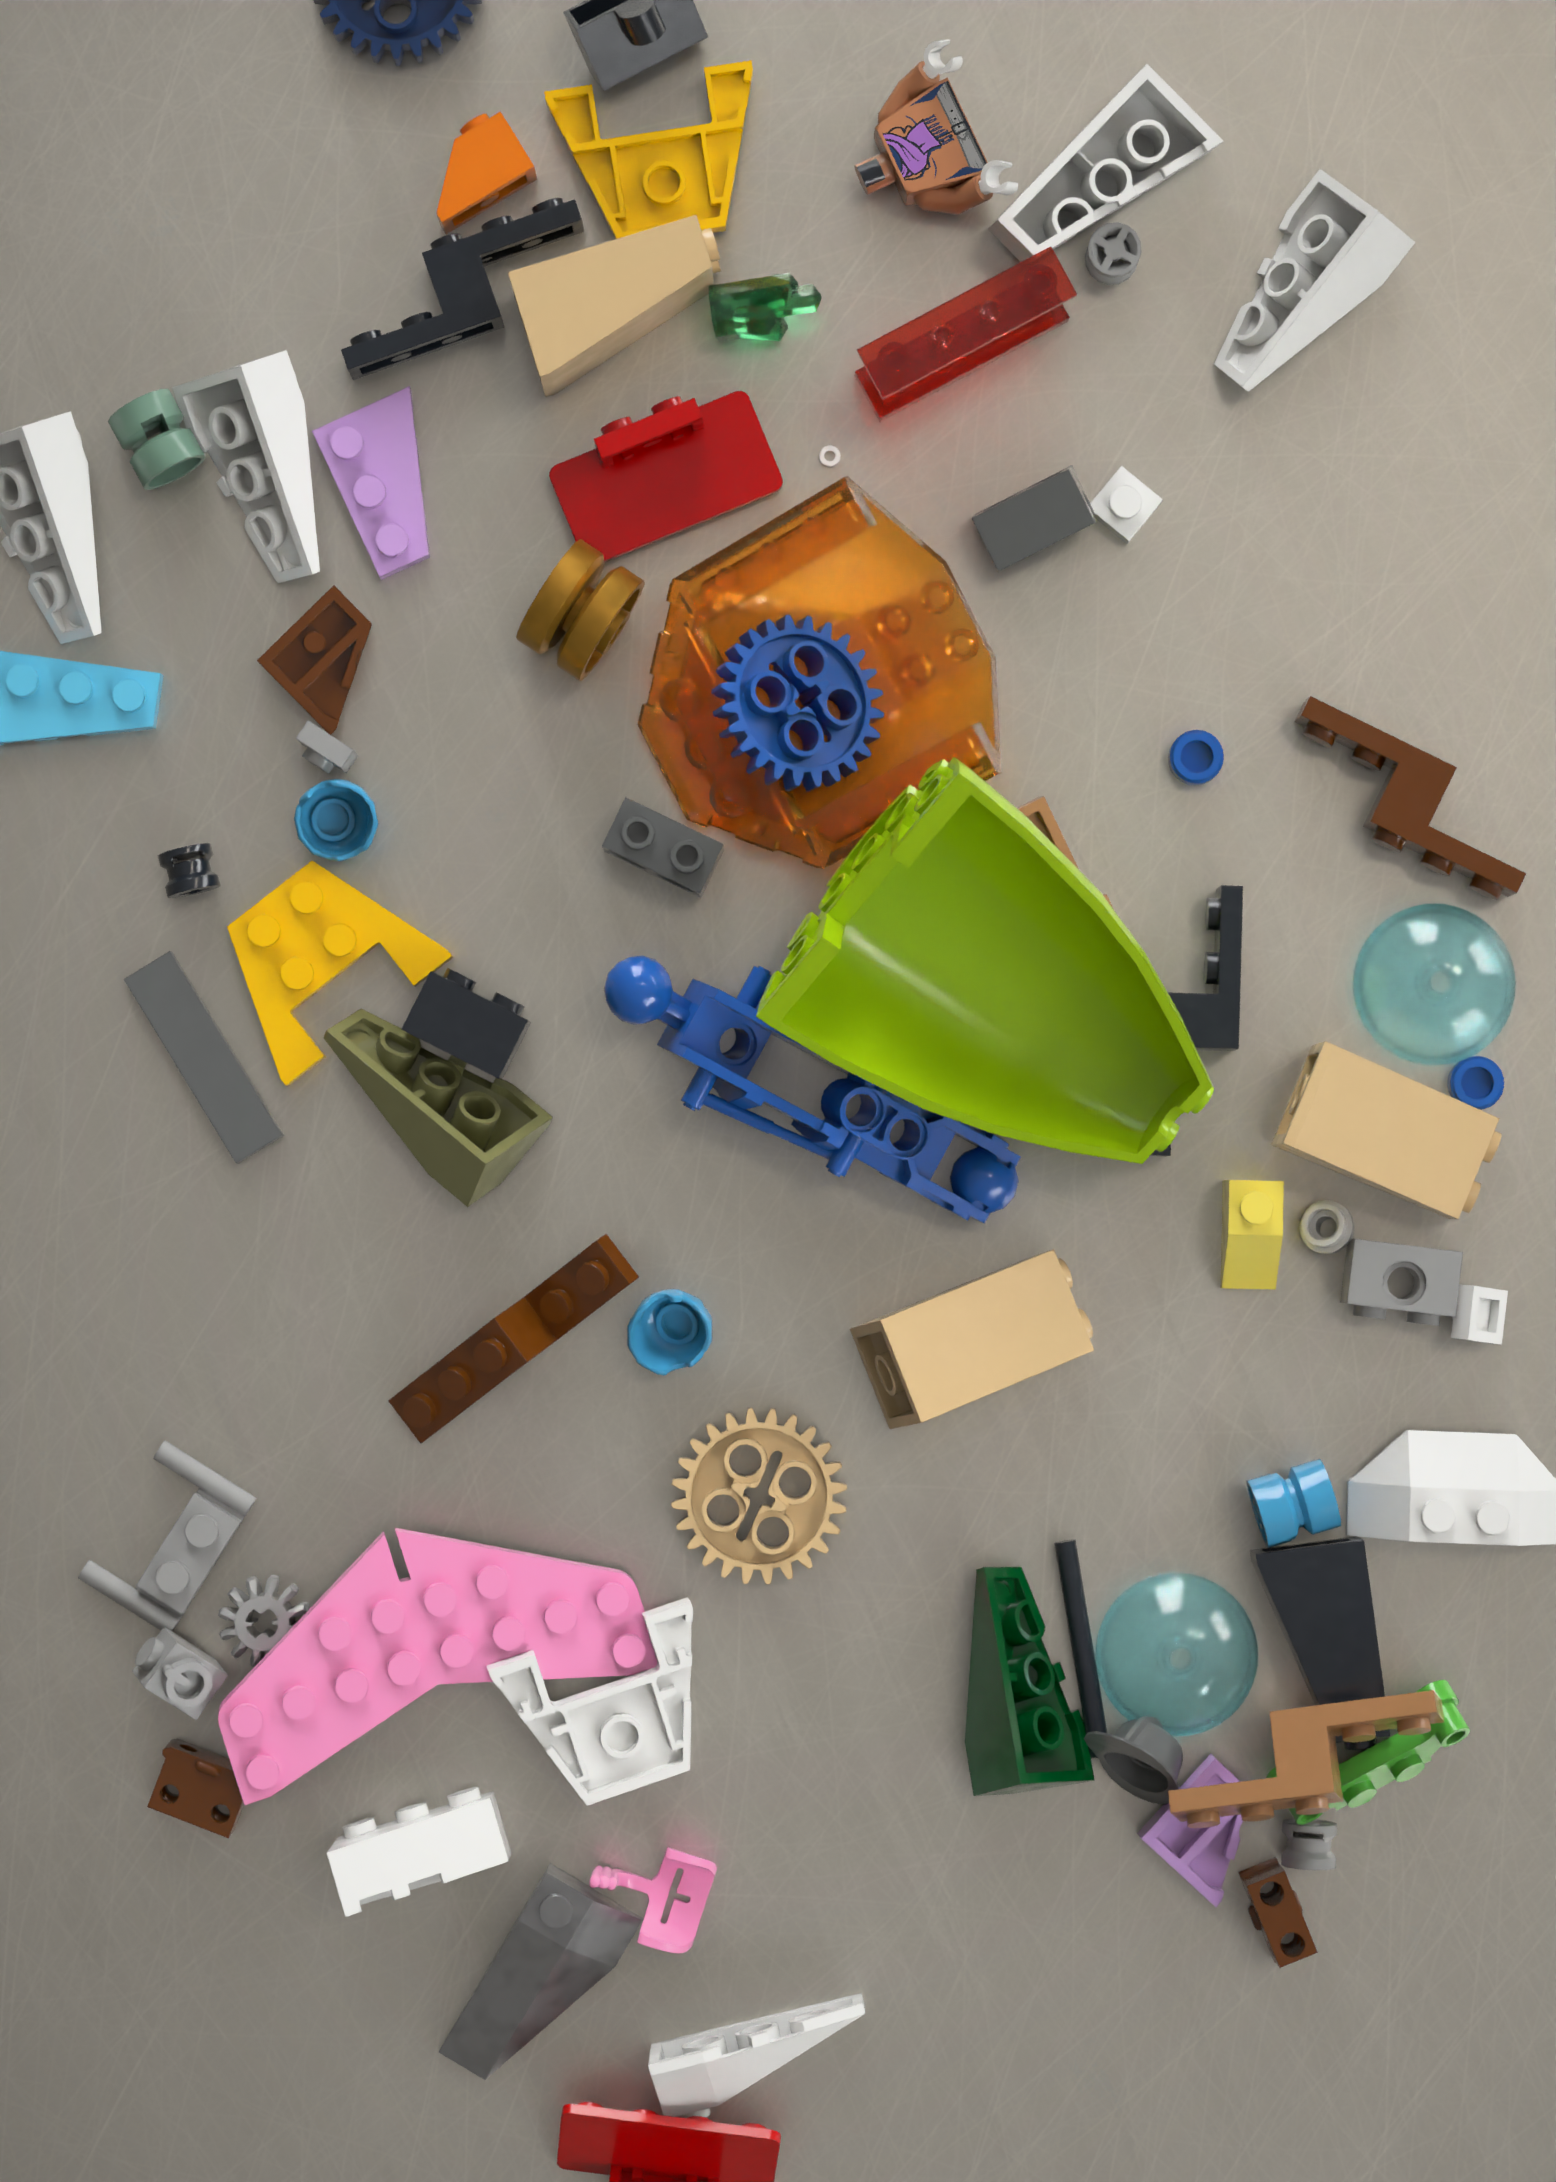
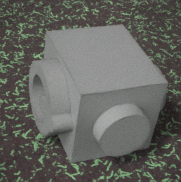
M163 1627L156 1638L151 1637L143 1644L135 1660L136 1667L133 1669V1673L144 1688L195 1720L198 1719L228 1676L215 1658L166 1627Z

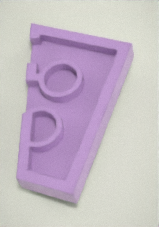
M410 386L313 430V435L380 579L383 580L430 558Z

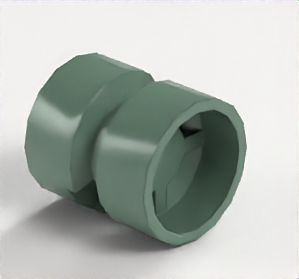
M169 389L155 390L132 400L118 409L108 420L121 447L124 450H133L134 454L129 462L145 490H152L174 482L197 468L206 458L191 429L180 427L184 416ZM158 432H161V434L151 438L150 440L147 439L148 437Z

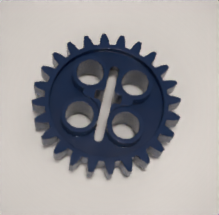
M314 0V3L318 5L329 4L320 12L324 25L339 21L333 30L334 37L338 42L353 35L350 46L353 54L358 55L369 45L371 46L373 62L378 63L385 50L391 51L396 66L401 65L404 51L410 50L416 61L422 63L423 47L430 45L437 54H443L440 38L446 35L452 40L459 42L461 37L456 22L460 21L466 24H473L474 22L473 14L466 7V4H482V0H375V4L369 10H364L362 5L371 0ZM395 4H403L411 9V13L402 23L393 24L383 19L387 8Z

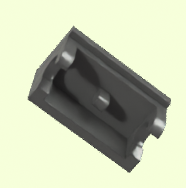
M1072 465L976 513L972 517L998 572L1096 523L1093 516L1095 515L1094 510Z

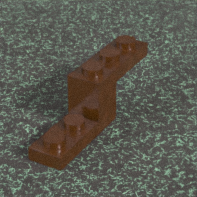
M1312 696L1303 703L1294 722L1305 727L1303 731L1304 736L1327 747H1332L1335 741L1352 749L1354 752L1351 758L1373 770L1380 771L1383 765L1390 768L1389 774L1363 827L1374 832L1371 838L1374 842L1398 853H1401L1403 847H1406L1423 855L1420 863L1444 876H1450L1452 870L1472 879L1469 884L1472 890L1488 898L1498 900L1501 894L1509 897L1518 892L1526 876L1525 872L1429 826L1457 767Z
M607 1234L603 1235L530 1293L493 1318L388 1400L420 1444L633 1283L639 1276Z

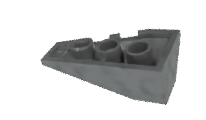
M550 1863L448 2034L439 2053L486 2080L617 1965L643 1918Z

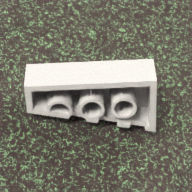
M1146 64L1002 213L988 230L1027 267L1208 154L1220 145L1223 140Z

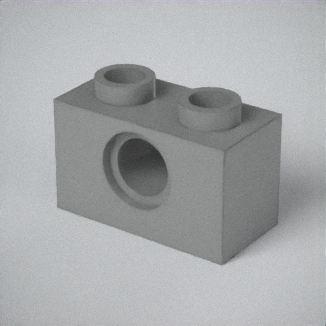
M1351 1239L1346 1248L1340 1303L1354 1304V1316L1386 1319V1310L1394 1309L1408 1311L1407 1322L1439 1326L1441 1315L1456 1316L1463 1252ZM1399 1267L1407 1269L1414 1281L1412 1291L1401 1299L1394 1297L1387 1285L1389 1275Z

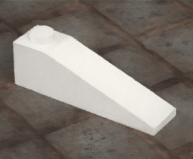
M1319 169L1287 210L1278 228L1284 233V236L1273 259L1264 258L1257 272L1263 280L1252 302L1241 306L1214 365L1248 392L1381 287L1415 244V241L1378 210L1321 169Z
M287 350L172 387L178 406L184 416L183 420L186 429H191L203 453L207 452L220 472L222 477L216 483L225 498L234 495L246 515L245 531L276 582L281 583L320 572L305 403Z
M71 411L0 433V526L7 536L1 541L2 546L9 557L18 555L30 575L28 590L60 644L102 633L89 467L82 447L81 436L76 429Z
M862 1993L651 2044L648 2067L664 2116H678L679 2118L709 2116L711 2114L709 2108L721 2105L866 2014Z

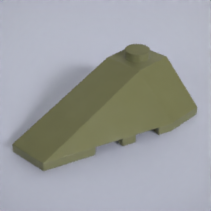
M363 1009L354 1012L325 1032V1041L425 1171L467 1207L499 1186L548 1128L553 1119L550 1114L515 1085L495 1078L492 1083L466 1070V1062L453 1055H450L449 1059L446 1060L422 1048L419 1038Z

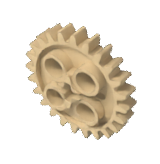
M752 1407L748 1408L746 1423L738 1424L730 1412L726 1413V1430L721 1432L709 1422L706 1425V1429L711 1440L707 1444L695 1438L690 1440L689 1443L698 1454L696 1459L688 1457L679 1458L678 1463L690 1473L688 1477H679L672 1480L673 1486L686 1491L685 1497L671 1502L672 1508L687 1510L688 1513L687 1517L676 1524L677 1530L693 1528L696 1534L690 1539L686 1547L689 1550L701 1545L707 1548L702 1561L704 1566L712 1563L717 1557L723 1560L721 1576L724 1578L736 1566L742 1568V1581L744 1584H748L753 1570H761L766 1585L771 1584L773 1569L780 1567L788 1580L792 1579V1562L798 1560L806 1568H812L813 1565L808 1551L814 1548L826 1554L829 1548L821 1538L823 1532L839 1534L841 1531L835 1523L829 1520L830 1514L846 1513V1506L833 1501V1495L847 1490L846 1483L831 1481L830 1475L842 1468L841 1462H824L823 1457L828 1453L832 1445L830 1442H825L814 1447L810 1443L816 1432V1427L813 1425L801 1434L796 1432L797 1415L792 1414L784 1425L777 1424L775 1408H770L765 1422L757 1421ZM745 1444L756 1448L761 1455V1465L752 1474L746 1475L736 1472L732 1468L729 1459L730 1454L736 1447ZM780 1451L782 1459L768 1487V1494L774 1498V1501L771 1505L767 1503L760 1505L746 1539L739 1540L736 1537V1533L750 1505V1497L744 1493V1490L747 1486L756 1488L759 1485L772 1453ZM799 1467L809 1474L811 1484L803 1495L789 1496L780 1488V1476L788 1468ZM717 1495H729L738 1503L739 1514L732 1522L720 1524L712 1520L708 1514V1503ZM768 1517L782 1519L789 1529L786 1540L777 1546L764 1544L757 1534V1528L761 1521Z

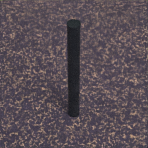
M1076 1540L1055 1542L1085 1733L1095 1731L1107 1733ZM1089 1748L1090 1757L1098 1758Z

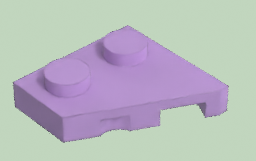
M1210 1754L1179 1789L1241 1781ZM1170 1804L1163 1805L1137 1834L1215 1907L1219 1905L1224 1895L1222 1885L1230 1859L1234 1860L1240 1842L1239 1829L1243 1822L1241 1814L1220 1817V1824L1217 1826L1189 1828L1187 1827V1821L1181 1822L1170 1813Z

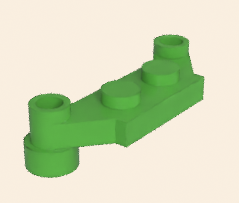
M1447 1680L1434 1681L1417 1691L1434 1690L1442 1700L1444 1722L1430 1724L1431 1731L1424 1734L1399 1735L1397 1733L1339 1764L1343 1802L1329 1803V1809L1335 1808L1338 1811L1347 1805L1350 1808H1355L1367 1803L1376 1795L1377 1789L1394 1780L1404 1782L1417 1776L1424 1769L1425 1763L1432 1760L1431 1756L1441 1746L1449 1747L1455 1745L1468 1736L1470 1729L1457 1708L1459 1699ZM1276 1767L1267 1774L1266 1778L1277 1777ZM1288 1808L1298 1825L1309 1823L1323 1814L1300 1815L1296 1814L1295 1808Z

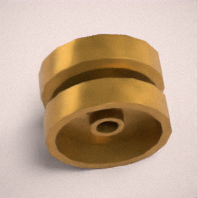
M581 539L571 546L553 569L530 605L516 635L519 642L541 655L551 650L566 633L557 652V666L579 681L588 676L602 656L614 644L625 627L630 613L645 585L644 580L623 566H620L607 573L595 588L604 569V555Z

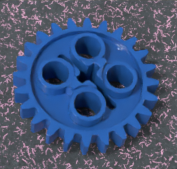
M790 614L777 620L776 625L770 619H767L756 626V631L749 629L739 637L741 645L736 643L725 652L731 662H725L716 669V673L727 682L721 683L712 689L713 695L725 700L723 706L713 711V716L728 719L730 725L723 729L719 736L720 738L735 737L738 742L730 754L732 758L747 753L751 757L746 768L748 774L762 766L766 769V785L769 786L783 776L785 791L789 792L800 786L801 781L806 792H811L820 787L821 781L826 787H830L841 781L840 775L847 777L857 771L856 762L860 763L872 754L865 744L874 742L881 735L869 724L875 723L884 717V712L871 707V702L882 696L883 691L868 688L866 682L877 673L876 669L861 670L858 665L866 652L862 649L850 654L846 650L850 640L848 633L835 641L831 639L832 623L827 622L814 631L812 617L808 615L799 620L796 626ZM794 656L800 658L805 663L808 676L802 675L797 670L794 664ZM770 664L773 665V671L769 670ZM756 687L762 688L767 693L770 701L769 707L764 706L758 700ZM797 699H799L802 704L800 708H798L794 702ZM827 700L837 705L840 711V720L830 714ZM789 730L799 735L803 746L802 751L792 745L789 739ZM824 735L828 738L827 742L824 741Z

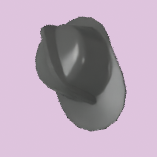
M1143 1716L1139 1719L1127 1721L1113 1735L1097 1731L1086 1734L1084 1740L1087 1746L1098 1757L1109 1777L1121 1788L1148 1802L1163 1805L1169 1804L1168 1791L1179 1790L1177 1779L1183 1762V1751L1178 1741L1163 1729L1161 1722L1157 1718Z

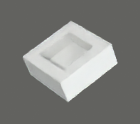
M1121 466L1090 504L1095 513L1093 515L1094 518L1128 544L1162 503L1163 499Z
M1459 1284L1456 1316L1452 1317L1451 1338L1502 1345L1508 1291Z

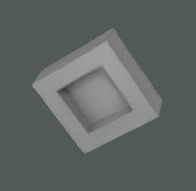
M308 720L296 737L302 745L307 747L302 757L328 774L334 766L347 773L358 757L353 749Z

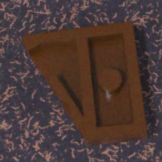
M333 585L257 662L331 735L337 728L372 623Z

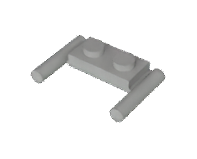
M164 1441L153 1459L199 1487L197 1492L191 1497L140 1578L136 1588L91 1560L84 1566L78 1579L159 1630L166 1627L173 1632L257 1498L169 1442Z

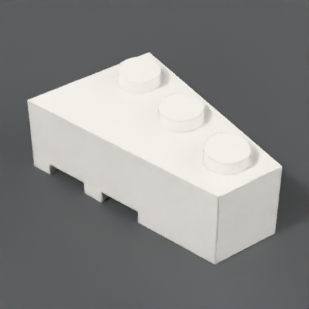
M472 1787L448 1795L449 1804L428 1810L426 1802H422L395 1811L397 1820L376 1826L374 1818H367L342 1827L344 1835L335 1840L328 1850L327 1856L345 1917L362 1912L360 1907L362 1904L392 1896L393 1900H397L411 1895L410 1890L440 1881L447 1883L508 1862L512 1853L494 1791L480 1795L479 1788Z

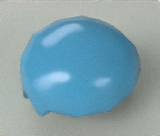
M325 780L309 788L300 797L294 815L298 839L313 855L331 861H344L366 851L370 847L378 827L375 803L362 787L348 780Z
M666 1289L646 1297L634 1312L627 1326V1346L636 1362L651 1372L663 1376L676 1369L694 1366L703 1357L704 1352L708 1350L713 1338L712 1317L703 1302L698 1297L679 1289Z

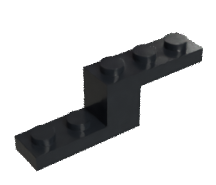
M562 198L549 199L532 208L533 214L514 221L511 216H501L484 223L481 226L482 232L462 238L461 234L455 233L433 241L430 244L432 249L422 252L443 314L435 317L432 316L431 312L415 314L401 322V329L383 335L380 330H371L353 337L350 340L351 346L341 349L352 379L356 380L504 328V323L484 267L584 232L582 218L575 199L565 203Z
M1221 885L1216 889V898H1207L1206 930H1215L1214 952L1205 953L1204 983L1213 984V994L1168 992L1184 1021L1196 1050L1235 1051L1239 1049L1243 886ZM1171 1144L1162 1152L1155 1150L1150 1156H1171Z

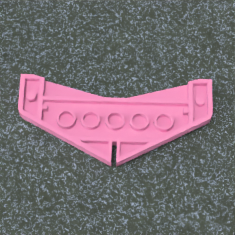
M394 1527L409 1573L408 1577L399 1579L383 1531L221 1702L218 1710L219 1728L244 1806L273 1796L438 1684L493 1682L487 1669V1665L533 1650L543 1680L631 1676L656 1667L657 1659L642 1613L645 1611L636 1584L627 1573L619 1569Z

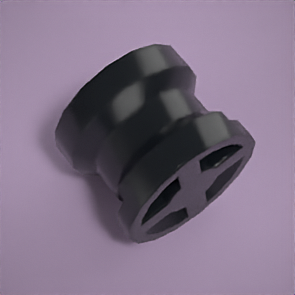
M210 843L176 848L158 855L160 866L166 869L169 882L165 886L168 898L195 895L221 886L218 875L211 871L209 860L213 856ZM198 856L200 857V858H198V859H192V860H187V861H183V862H179V863L173 864V862H176V861L186 860V859H190V858H194V857H198Z

